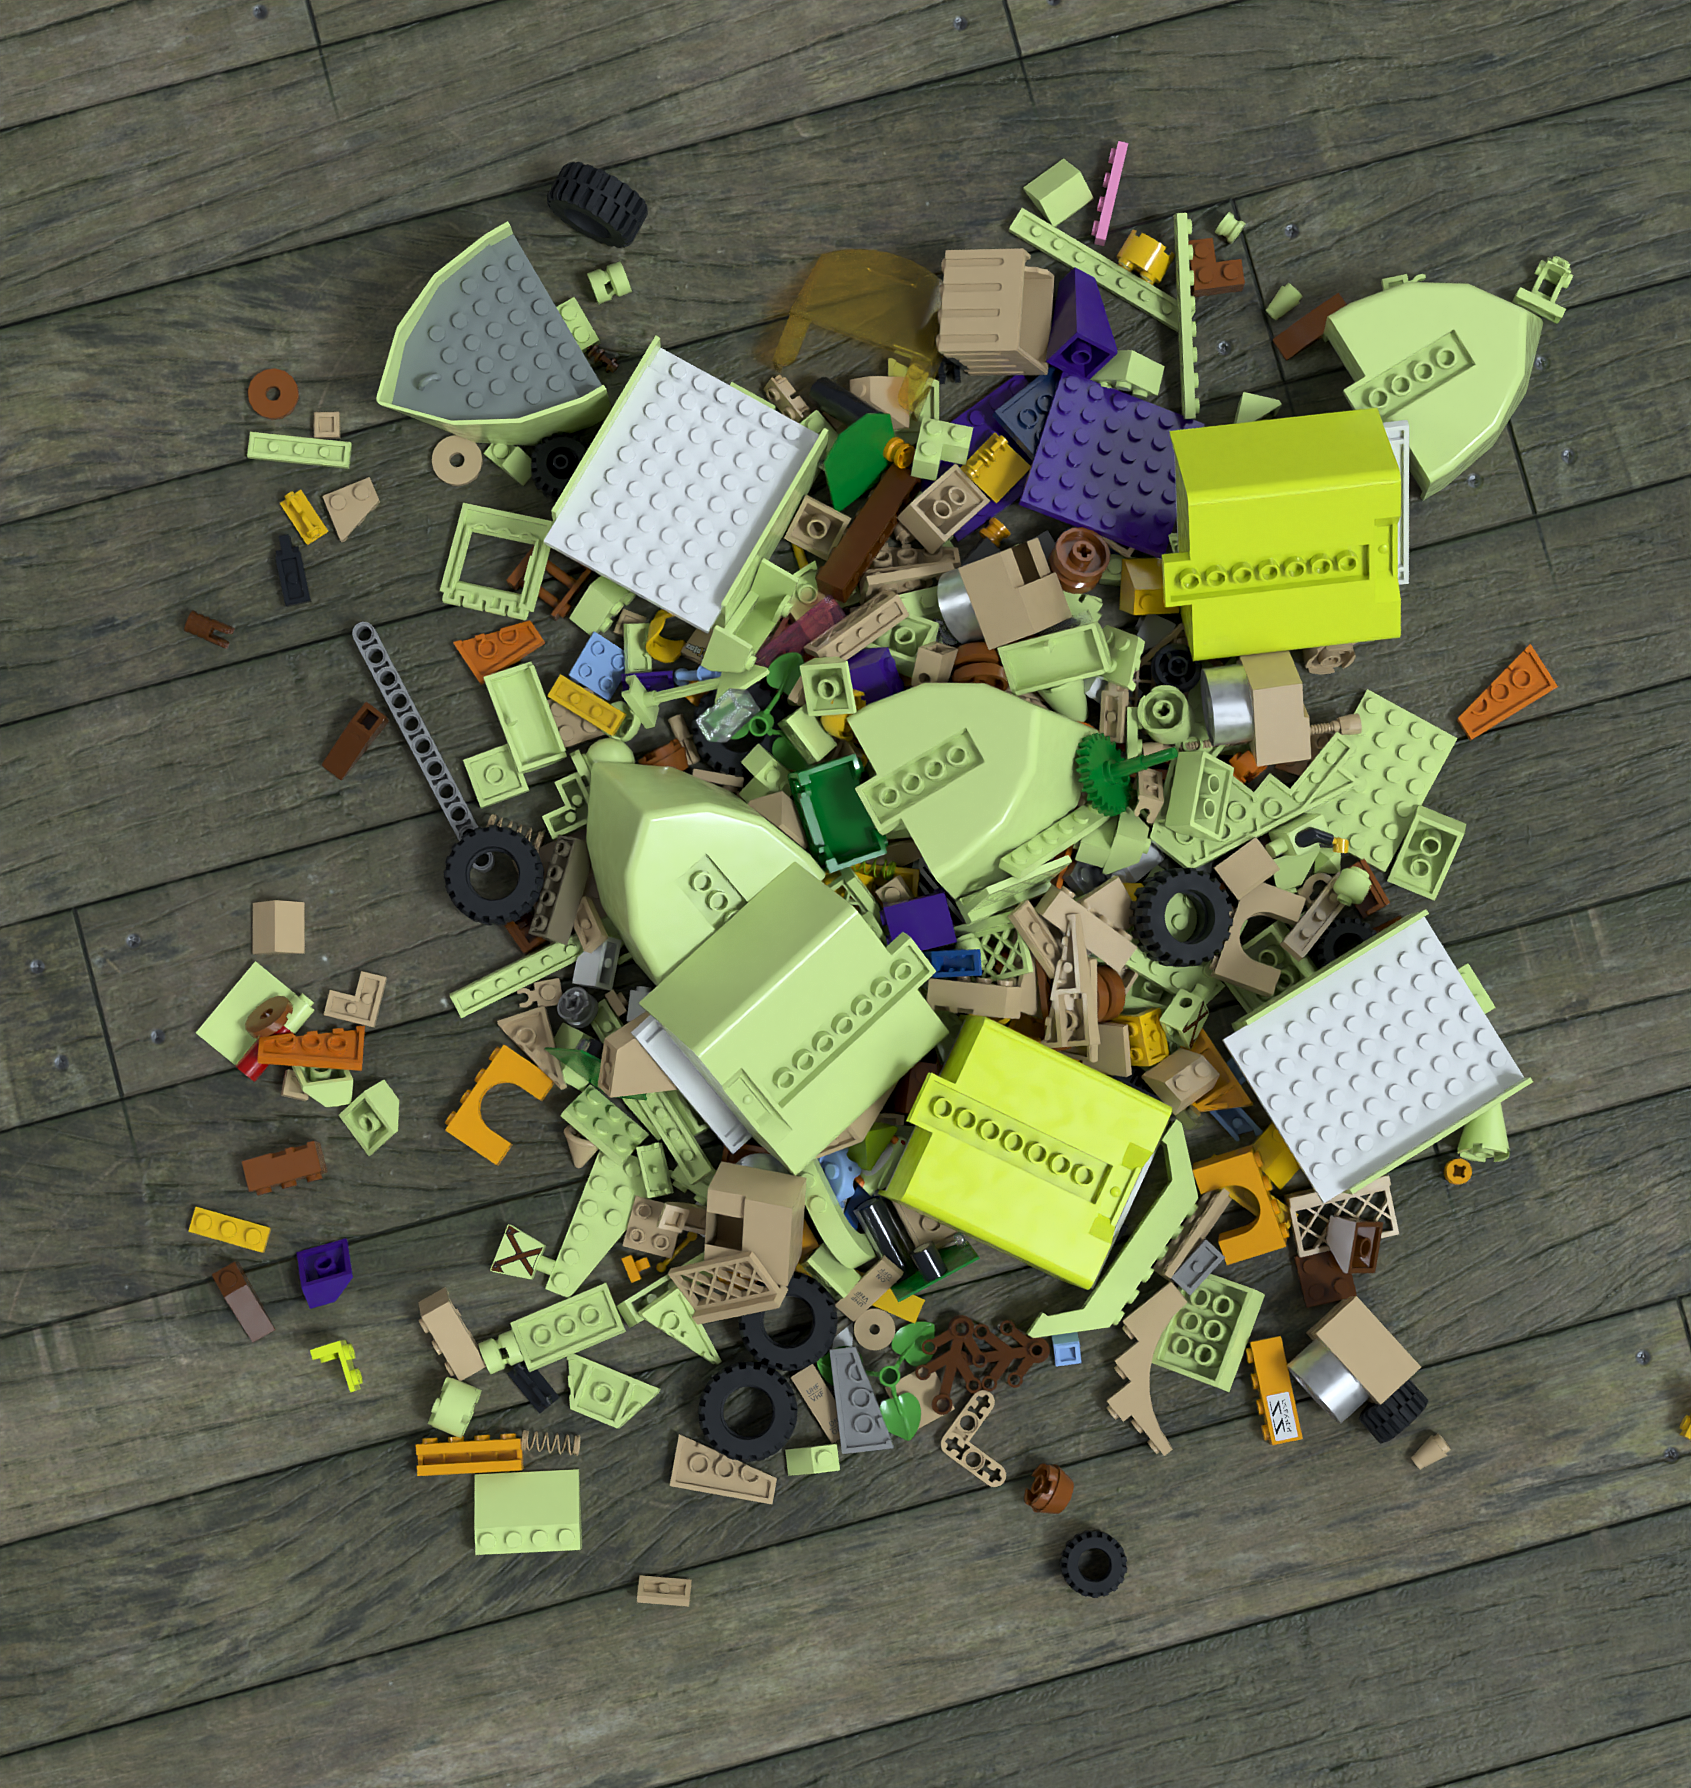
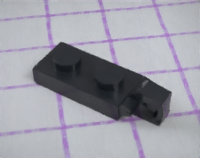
M289 534L279 536L281 550L276 551L275 559L286 607L312 602L299 546L293 547Z

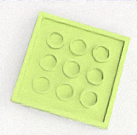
M1177 893L1170 899L1165 911L1167 929L1179 942H1185L1190 938L1197 923L1196 909L1192 901L1182 893ZM1246 920V921L1243 923V925H1242V927H1241V930H1240V935H1241V933H1242L1244 927L1246 926L1248 920ZM1134 926L1131 927V929H1130V931H1129V933H1128V934L1131 935V936H1132L1131 931L1134 930ZM1132 938L1130 941L1135 946L1140 943L1138 939ZM1137 948L1124 965L1174 996L1181 989L1191 993L1197 983L1201 984L1210 991L1204 1000L1205 1004L1218 979L1211 977L1213 971L1209 968L1211 960L1191 967L1159 965L1158 961H1152L1147 958L1148 952H1141Z

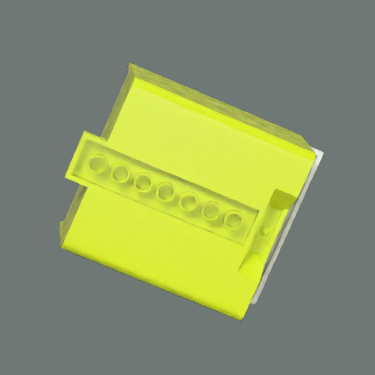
M1378 408L1170 431L1175 460L1178 553L1162 554L1163 599L1166 607L1179 606L1193 661L1400 638L1401 598L1399 585L1409 584V424L1407 420L1383 423Z
M960 1015L958 1019L963 1021V1024L939 1076L928 1073L906 1120L915 1125V1128L886 1190L879 1189L877 1194L1058 1280L1087 1290L1093 1289L1160 1144L1159 1141L1162 1139L1171 1120L1169 1118L1172 1113V1107L985 1016Z

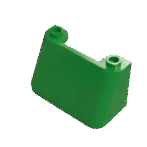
M856 754L846 755L788 773L787 776L812 857L825 873H832L887 854L886 835L882 836L877 828H874L872 819L855 790L860 785L859 779L861 778V773L864 772L862 760L860 757H856Z

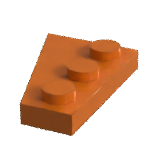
M529 620L501 628L500 631L485 635L483 633L476 635L472 639L455 641L453 644L479 683L483 685L485 683L483 677L509 668L544 645L545 642Z

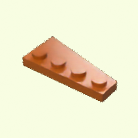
M1530 644L1456 720L1471 741L1553 691L1558 686Z
M365 1025L356 1026V1030L350 1031L337 1028L332 1029V1033L318 1034L317 1031H310L304 1036H295L292 1033L259 1037L257 1063L362 1071Z

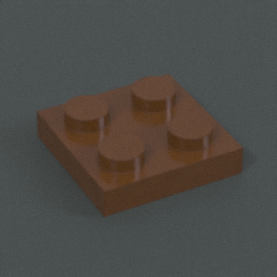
M1331 1250L1305 1257H1294L1305 1308L1347 1299L1350 1296H1357L1352 1273L1348 1274L1342 1271Z

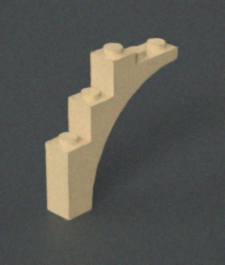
M1169 1281L1122 1319L1125 1324L1122 1327L1124 1332L1131 1340L1136 1337L1138 1341L1115 1359L1117 1365L1114 1369L1123 1380L1128 1377L1130 1381L1107 1399L1109 1406L1106 1407L1115 1419L1120 1417L1123 1422L1132 1415L1134 1418L1131 1421L1133 1426L1140 1434L1145 1431L1150 1438L1147 1441L1156 1454L1161 1451L1164 1456L1173 1449L1161 1431L1153 1411L1150 1397V1368L1153 1353L1162 1332L1172 1317L1188 1302L1172 1281Z

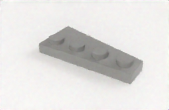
M857 1347L830 1349L842 1454L894 1448Z

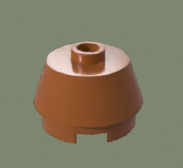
M678 738L672 739L670 743L659 746L644 755L643 758L637 760L639 765L666 766L681 771L689 767L685 745L682 746Z
M1042 1463L1032 1474L1035 1480L1031 1490L1026 1488L1024 1502L1031 1506L1034 1512L1059 1514L1071 1500L1074 1483L1057 1464L1046 1465Z

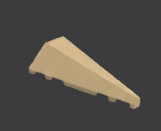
M1080 914L1067 915L1069 922L1066 936L1062 938L1061 944L1064 945L1062 956L1058 960L1050 997V1000H1052L1049 1017H1046L1045 1021L1047 1029L1045 1038L1041 1041V1044L1049 1048L1101 1044Z

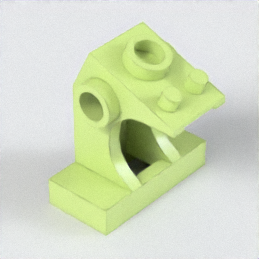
M1558 256L1548 257L1546 262L1541 260L1534 273L1538 275V278L1531 292L1520 287L1512 303L1558 324L1566 309L1555 304L1561 288L1567 289L1573 278V275L1570 274L1571 264ZM1543 279L1556 285L1551 297L1538 291Z

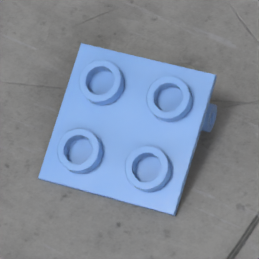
M593 631L568 676H570L572 681L578 684L581 683L607 701H610L622 680L621 674H625L624 650Z

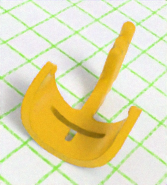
M661 609L650 623L646 650L654 659L663 663H671L681 656L682 648L686 643L684 640L673 641L659 635L666 619L674 617L671 613Z

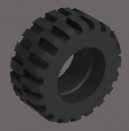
M573 161L565 164L547 194L548 207L565 224L583 233L584 236L610 247L625 248L631 245L648 215V206L645 204V200L635 190H632L629 185L602 169L594 168V166L589 164L585 165L582 162L575 163Z
M757 681L734 697L743 701L746 706L760 712L765 711L775 697V693L770 687L766 688L761 682ZM718 689L711 690L707 695H703L699 706H696L694 711L692 732L698 754L706 765L712 767L717 773L751 779V776L754 775L741 763L751 751L739 753L727 749L719 740L717 733L713 732L702 722L703 717L715 704ZM779 698L770 711L774 719L772 727L774 730H782L778 723L788 716L784 703ZM766 733L760 745L773 755V743L782 736L775 734L769 736Z
M497 825L475 828V831L461 836L462 839L458 843L455 842L451 848L450 855L446 858V869L444 870L446 891L456 908L475 922L488 926H502L512 921L516 922L521 919V916L526 913L528 914L533 909L532 906L535 902L539 900L544 884V868L540 856L533 844L524 835L514 831L512 828L506 826L498 827ZM485 853H504L511 857L517 865L519 873L517 885L508 896L502 899L490 900L483 898L475 892L471 885L470 871L472 865L477 858Z
M1188 867L1162 870L1154 873L1153 877H1148L1143 881L1144 887L1137 888L1134 893L1137 899L1136 901H1131L1129 909L1133 910V916H1129V924L1134 926V930L1131 931L1133 939H1138L1140 942L1137 944V947L1141 952H1148L1147 958L1152 961H1158L1159 965L1191 967L1201 965L1202 962H1209L1214 958L1213 953H1220L1223 950L1224 945L1222 942L1228 941L1231 935L1228 932V927L1233 926V918L1229 917V911H1233L1232 904L1226 901L1229 895L1225 889H1219L1221 883L1216 878H1209L1210 874L1203 870L1197 871L1196 868ZM1177 893L1186 895L1192 901L1197 914L1195 930L1185 942L1177 941L1169 933L1165 923L1166 907L1170 899Z
M799 1272L793 1273L788 1286H786L788 1291L785 1296L801 1299L811 1310L813 1325L806 1339L791 1346L781 1345L773 1341L764 1328L765 1311L739 1316L738 1320L740 1335L747 1350L759 1362L770 1368L782 1371L803 1369L817 1362L829 1350L837 1331V1310L831 1295L816 1279ZM760 1281L756 1283L759 1286H766L765 1283Z
M739 1362L717 1372L702 1391L698 1406L699 1424L707 1442L718 1453L723 1454L729 1459L742 1462L760 1461L776 1454L789 1441L797 1422L798 1407L792 1387L778 1371L758 1362ZM742 1387H754L763 1391L772 1404L773 1415L769 1426L755 1436L736 1434L728 1427L724 1419V1404L728 1396Z

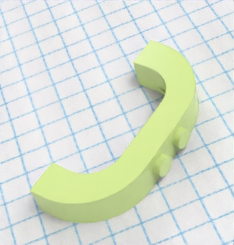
M815 1157L796 1175L807 1178L805 1205L819 1234L832 1254L845 1267L854 1269L874 1259L876 1255L866 1234L858 1233L845 1217L818 1159Z

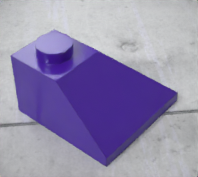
M347 1238L297 1252L301 1288L309 1308L312 1309L335 1302L353 1278Z

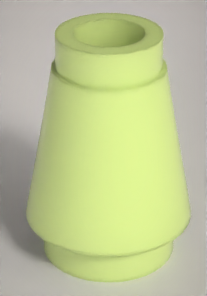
M1288 283L1285 287L1281 286L1265 311L1276 321L1279 317H1282L1300 304L1299 300L1303 296Z

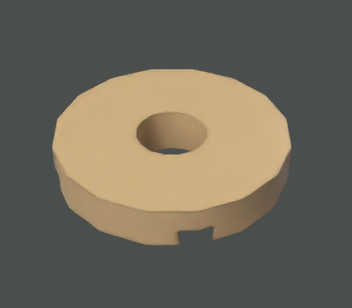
M454 435L446 437L437 444L432 455V465L434 472L441 481L459 487L468 485L478 477L483 465L481 450L475 442ZM456 454L462 455L465 459L463 465L460 467L452 466L450 464L452 456Z

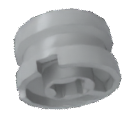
M573 987L567 990L561 996L557 1005L560 1017L575 1028L588 1026L597 1016L599 1009L597 1000L580 987Z

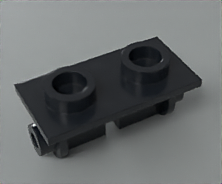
M525 1361L518 1363L507 1373L539 1414L560 1398L538 1369L529 1372Z

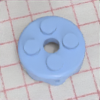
M848 1148L818 1158L841 1208L845 1207L842 1201L853 1196L855 1192L853 1180L861 1173V1168L858 1164L847 1157Z

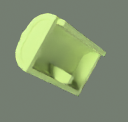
M1097 621L997 647L1012 695L1016 696L1102 675L1111 670L1110 652L1103 630Z
M532 662L483 677L519 774L555 764L567 757L566 749Z

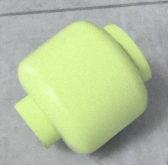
M1356 866L1343 869L1333 886L1334 892L1338 895L1337 900L1347 906H1350L1352 903L1361 904L1372 885L1369 880L1370 875Z

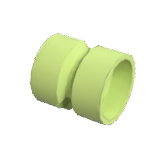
M620 261L608 265L605 271L597 269L587 273L598 304L612 300L614 294L620 297L632 292Z
M513 1330L500 1334L498 1340L490 1338L478 1343L490 1374L505 1369V1364L507 1363L512 1366L524 1361ZM506 1347L508 1353L502 1355L500 1348Z

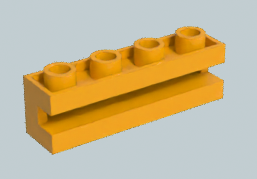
M516 1433L500 1434V1439L490 1440V1435H475L474 1441H464V1436L462 1438L455 1436L448 1437V1442L439 1443L438 1438H422V1443L416 1444V1455H418L417 1476L523 1470L522 1438H516Z

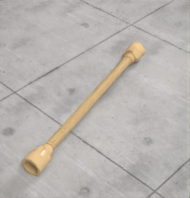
M1358 713L1339 717L1330 723H1321L1320 725L1317 724V726L1316 724L1310 725V735L1330 733V731L1333 733L1338 732L1341 735L1361 734L1360 715ZM1209 739L1204 740L1203 749L1211 748L1212 745ZM1192 741L1191 743L1188 742V744L1186 742L1185 746L1189 750H1195V748L1198 750V748L1200 749V742L1195 741L1194 743ZM1246 741V742H1239V743L1227 744L1225 747H1227V746L1230 747V745H1231V746H1233V745L1236 746V745H1240V744L1243 745V743H1244V744H1246V743L1248 744V741ZM1159 742L1142 743V755L1146 756L1164 749L1173 748L1175 745ZM1180 744L1179 751L1182 752L1183 746Z

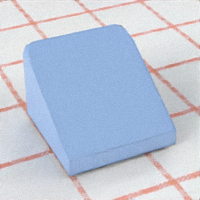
M1077 1332L1052 1335L1056 1366L1081 1363L1080 1343Z

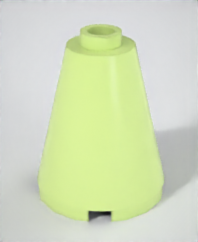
M1083 679L1037 691L1056 713L1075 721L1085 722L1089 713Z
M1501 1102L1464 1125L1457 1152L1460 1154V1157L1478 1162H1486V1158L1494 1157V1162L1504 1161L1509 1158L1510 1149Z

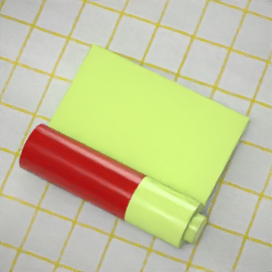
M256 961L196 1032V1034L225 1056L254 1082L270 1064L257 1063L259 1037L262 1036L259 1035L258 1039H256L246 1031L245 1023L250 1014L268 999L276 996H285L292 1003L293 1012L292 1014L288 1013L286 1016L288 1018L286 1024L270 1036L292 1033L295 1035L315 1011L311 1007L314 1004L312 1000L303 993L300 996L296 995Z

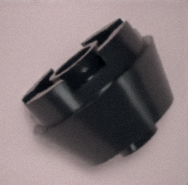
M1171 643L1161 647L1155 653L1151 662V673L1158 686H1174L1182 693L1193 689L1200 680L1202 664L1200 660L1193 661L1189 646Z

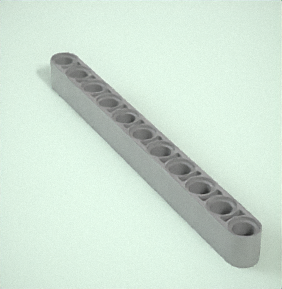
M360 622L353 628V639L460 841L462 839L461 836L469 831H475L474 829L478 828V825L378 633L370 623ZM362 630H370L372 632L370 639L367 641L359 640V634ZM374 652L383 653L382 661L377 664L372 663L370 660L371 655ZM387 674L395 676V681L390 686L382 684V679ZM403 696L407 699V703L403 708L394 707V701L397 697ZM410 719H416L419 722L417 729L413 731H408L405 728L407 721ZM420 742H429L430 749L428 752L419 753L417 751V746ZM433 764H440L442 766V771L437 776L429 774V768ZM446 786H451L454 789L453 795L448 799L442 798L441 790ZM456 809L465 810L466 815L463 820H453L452 814ZM492 852L485 853L489 855L487 865L481 867L476 865L475 861L472 866L478 872H489L495 865V858Z

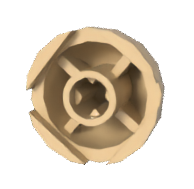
M1352 643L1303 649L1306 669L1308 668L1312 674L1334 673V667L1342 665L1344 669L1353 663L1356 657Z

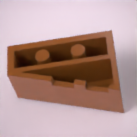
M311 1141L307 1145L295 1148L290 1147L284 1151L269 1153L242 1161L249 1192H256L257 1196L271 1193V1187L281 1185L282 1189L297 1186L298 1180L306 1178L307 1183L323 1179L322 1174L328 1173L321 1143L317 1141Z

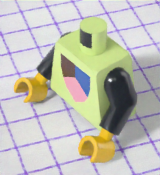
M1305 813L1269 831L1272 842L1266 845L1268 854L1272 858H1276L1279 855L1298 856L1319 844L1326 846L1333 844V852L1348 853L1349 841L1340 837H1334L1330 833L1323 814Z

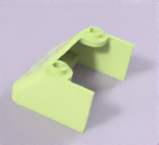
M763 558L750 592L724 629L718 625L714 628L701 666L709 671L743 673L745 669L750 671L756 662L757 657L755 655L781 617L787 618L792 610L793 604L790 602L799 578Z

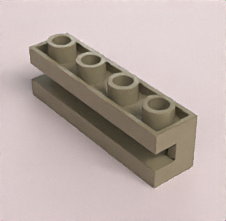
M558 835L529 934L542 937L551 942L568 945L591 868V860L586 842L577 838Z

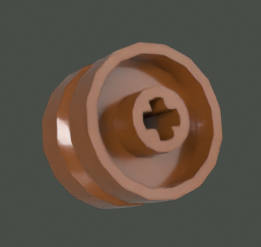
M1083 527L1071 528L1063 532L1048 556L1047 563L1051 574L1056 572L1063 591L1072 594H1084L1093 590L1098 584L1102 574L1109 565L1111 555L1107 543L1095 531Z
M976 642L957 648L958 652L951 671L952 683H985L1006 691L1008 680L997 647L989 650L986 642Z
M1099 964L1097 965L1098 1022H1104L1117 1018L1123 1011L1125 988L1116 970L1109 965Z

